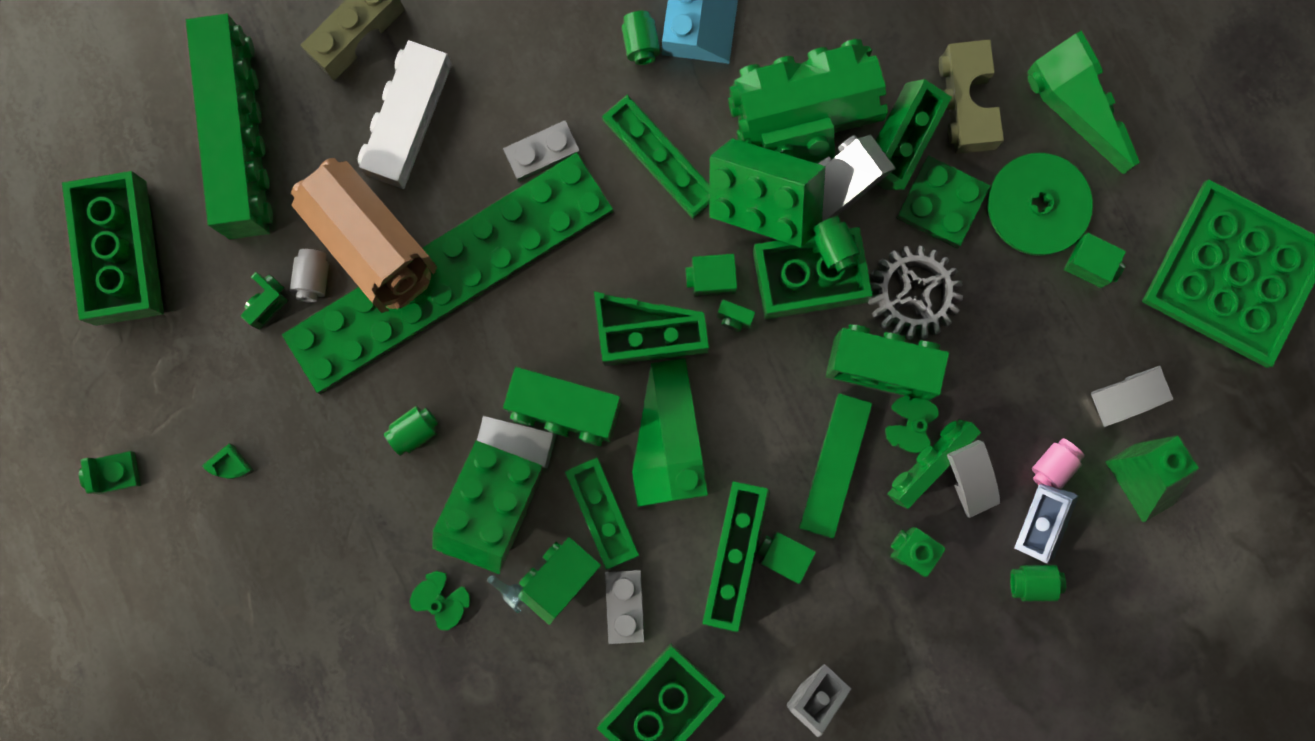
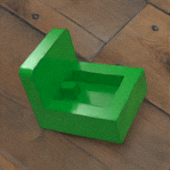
M909 528L907 532L902 529L890 546L894 549L890 556L901 565L910 567L923 577H927L945 552L944 546L918 528Z

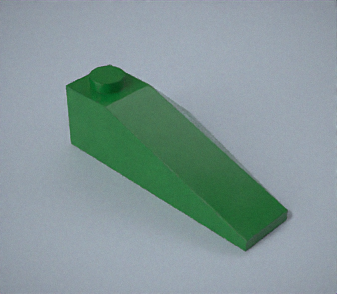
M1082 30L1033 63L1027 71L1029 85L1036 94H1040L1042 100L1122 174L1129 172L1140 163L1124 123L1114 118L1113 104L1116 103L1112 92L1106 93L1103 91L1097 76L1103 73L1102 67Z
M686 358L651 363L632 470L637 507L708 496Z

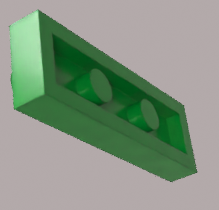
M961 419L946 425L940 433L942 437L933 446H929L920 452L916 458L917 463L908 472H903L896 477L892 483L893 488L887 495L896 504L909 509L951 465L947 454L972 443L981 434V431L972 422Z
M592 459L565 471L606 570L639 556L599 459Z

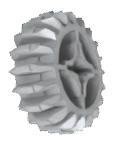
M905 246L902 249V257L893 250L889 254L891 262L883 258L879 261L878 265L882 271L873 270L871 273V277L879 283H870L872 292L878 295L872 296L868 304H879L880 307L872 315L876 318L884 314L886 319L881 323L882 328L885 329L893 323L896 326L892 333L900 334L904 328L906 329L905 336L907 340L913 339L915 330H917L918 336L923 340L928 337V329L931 333L937 335L941 332L939 323L945 327L952 323L951 318L947 314L955 316L959 313L958 307L952 303L962 301L963 295L955 293L953 290L960 288L962 281L951 280V277L958 271L956 268H951L948 271L944 268L949 261L947 257L937 262L934 260L937 256V250L932 249L926 257L924 256L923 246H918L914 255L910 247ZM907 267L922 268L933 276L926 279L916 276L913 270H908ZM896 271L900 277L898 282L901 290L900 294L890 300L888 296V283L891 275ZM911 285L913 289L916 287L921 289L928 286L919 295L918 300H916V296L913 299L909 296L901 300L908 294V291L912 288ZM940 286L941 303L937 312L933 314L930 309L932 303L929 295L934 288ZM910 307L917 315L921 314L923 319L907 318L896 309Z

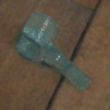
M491 575L488 578V583L501 591L503 600L516 613H520L521 609L517 605L521 601L518 595L522 588L518 584L506 585L497 577Z

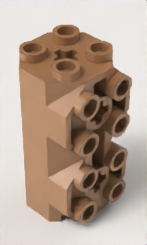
M335 158L326 159L316 171L293 186L291 194L294 197L292 207L381 313L389 311L387 308L398 309L405 307L427 289L431 279V272L434 274L437 269L436 265L347 161L338 162Z

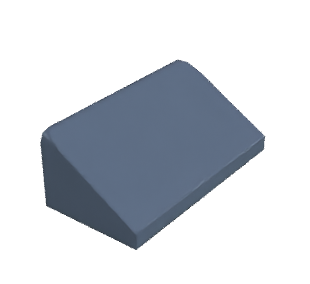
M1039 484L1015 549L1045 563L1052 561L1056 556L1079 496L1072 492Z

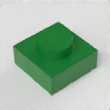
M722 299L716 318L722 320L721 325L741 332L742 327L749 330L755 311Z

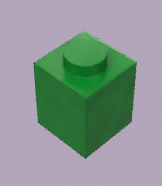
M1087 233L1077 241L1064 270L1102 288L1112 281L1117 282L1125 268V263L1122 260L1126 251Z
M734 254L692 257V267H685L687 288H694V297L736 294L737 281Z
M775 532L773 537L766 535L757 552L758 555L762 556L759 564L798 584L801 583L816 553L779 532Z

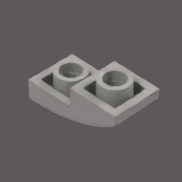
M1161 366L1128 376L1124 381L1091 392L1104 427L1173 400Z
M483 416L477 441L548 468L556 434Z
M977 440L947 454L958 482L954 486L968 518L1000 504L996 477L983 441Z

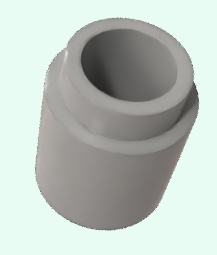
M300 249L298 257L294 258L289 291L296 294L297 300L317 302V297L325 296L329 270L326 253L314 249Z

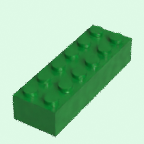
M228 13L185 19L207 224L229 240L270 234L269 223H273V212L270 203H266L265 190L269 189V177L266 169L262 168L261 157L266 155V148L263 137L259 136L258 123L262 122L260 106L258 102H255L254 90H258V79L255 70L251 69L250 58L255 55L253 41L250 36H246L241 25H237Z

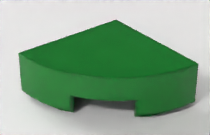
M230 443L202 465L210 474L226 479L241 478L254 471L236 447Z

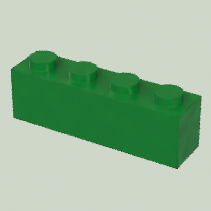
M732 482L702 623L704 625L739 632L742 628L770 490L767 488Z

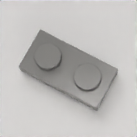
M565 120L503 148L518 182L555 166L576 152L578 155L580 154V150Z
M641 570L605 572L608 644L644 642Z

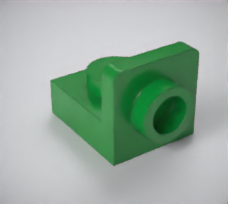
M255 272L251 278L265 291L262 294L258 293L251 297L245 304L244 308L246 310L240 316L250 326L260 330L289 300L281 293L284 286L271 274L264 277Z
M133 451L100 458L88 457L81 459L82 468L79 469V481L87 494L101 495L141 486L136 454Z

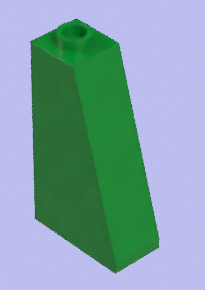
M1179 436L1133 444L1105 461L1142 522L1150 520L1173 506L1199 469Z

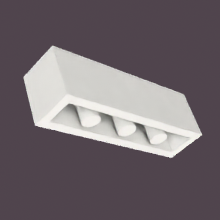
M410 40L407 41L405 49H401L398 52L395 60V69L397 70L393 80L388 81L384 87L382 95L384 103L380 113L376 112L372 118L370 125L372 134L368 145L364 144L358 155L359 168L366 176L402 189L405 188L452 66L447 53Z

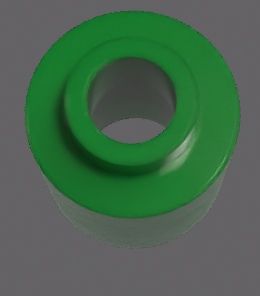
M645 10L626 14L623 17L624 23L621 28L627 59L635 61L637 65H647L654 62L655 57L661 53L655 20L651 18L650 12Z
M839 216L831 217L813 228L816 235L813 239L828 269L836 268L838 272H842L857 264L855 258L861 252L846 222H841Z
M415 406L391 423L389 430L384 433V437L399 456L405 452L410 454L437 434L434 427L438 425V421L427 407L421 410L418 406Z
M1022 565L1019 569L1011 570V594L1013 598H1021L1023 602L1058 601L1060 594H1065L1066 592L1065 574L1059 572L1056 565Z

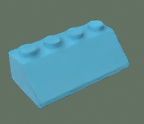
M668 0L662 38V55L729 64L738 0Z

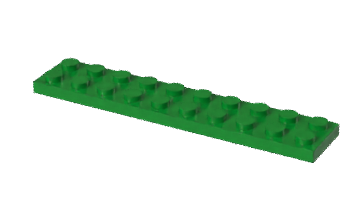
M576 152L422 247L437 269L434 274L431 272V279L427 289L405 307L398 309L387 308L389 311L381 313L358 287L282 334V337L316 393L322 394L614 212L613 208Z

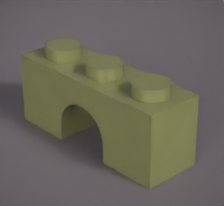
M345 0L300 46L308 57L335 81L358 58L355 54V49L360 40L374 29H377L382 34L405 9L400 0Z
M981 40L949 44L943 56L939 57L940 76L946 78L947 89L944 92L952 97L946 110H950L951 123H948L947 127L949 143H954L955 154L996 150L1004 141L1000 108L980 107L973 102L969 93L971 86L987 84L995 73L991 41Z

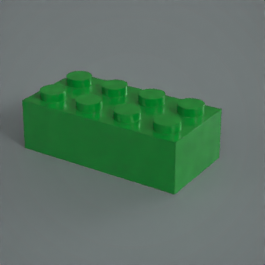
M127 171L62 182L79 320L98 326L164 315L147 181L134 172Z

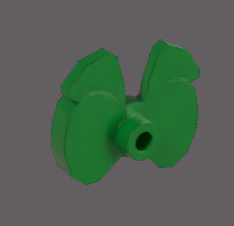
M908 395L896 399L891 406L892 410L909 420L906 426H887L885 428L886 439L894 447L898 444L899 448L907 452L920 453L931 444L926 430L928 424L939 415L937 406L926 399L913 398L910 400Z
M440 571L428 573L425 576L427 580L422 581L412 592L409 601L411 608L415 611L428 610L431 614L435 615L436 625L440 630H450L461 621L465 607L468 608L470 606V594L465 587H460L445 598V596L440 594L445 586L447 574Z

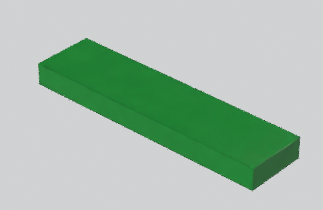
M628 95L602 116L605 124L692 219L710 205V184Z
M840 393L837 394L799 529L834 539L872 403Z

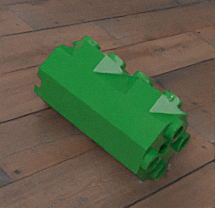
M852 39L844 42L840 48L828 50L827 47L816 48L807 53L809 60L803 63H795L793 56H784L776 59L772 65L760 67L759 64L745 66L739 70L741 77L734 80L733 86L729 87L730 97H728L730 113L732 118L738 117L739 130H736L737 139L762 147L761 134L829 117L834 126V133L884 121L888 114L887 104L880 105V97L886 95V86L876 55L870 56L872 49L870 46H863L861 39Z

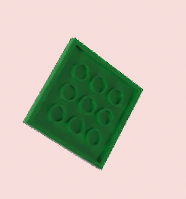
M1208 179L1203 182L1142 302L1266 368L1273 367L1315 284V234Z

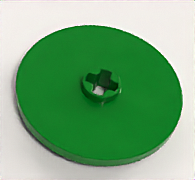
M1031 153L1012 160L1000 170L991 184L987 206L992 226L1005 243L1022 253L1044 256L1061 252L1080 239L1090 223L1093 200L1088 182L1072 163L1053 154ZM1039 196L1042 197L1043 203L1048 204V207H1045L1041 212L1038 211V206L1032 205V202Z

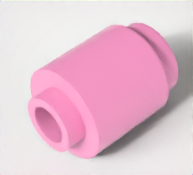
M1062 438L1058 444L1053 443L1032 467V471L1035 473L1033 480L1038 485L1044 484L1062 490L1082 466L1081 460L1085 455L1073 443Z

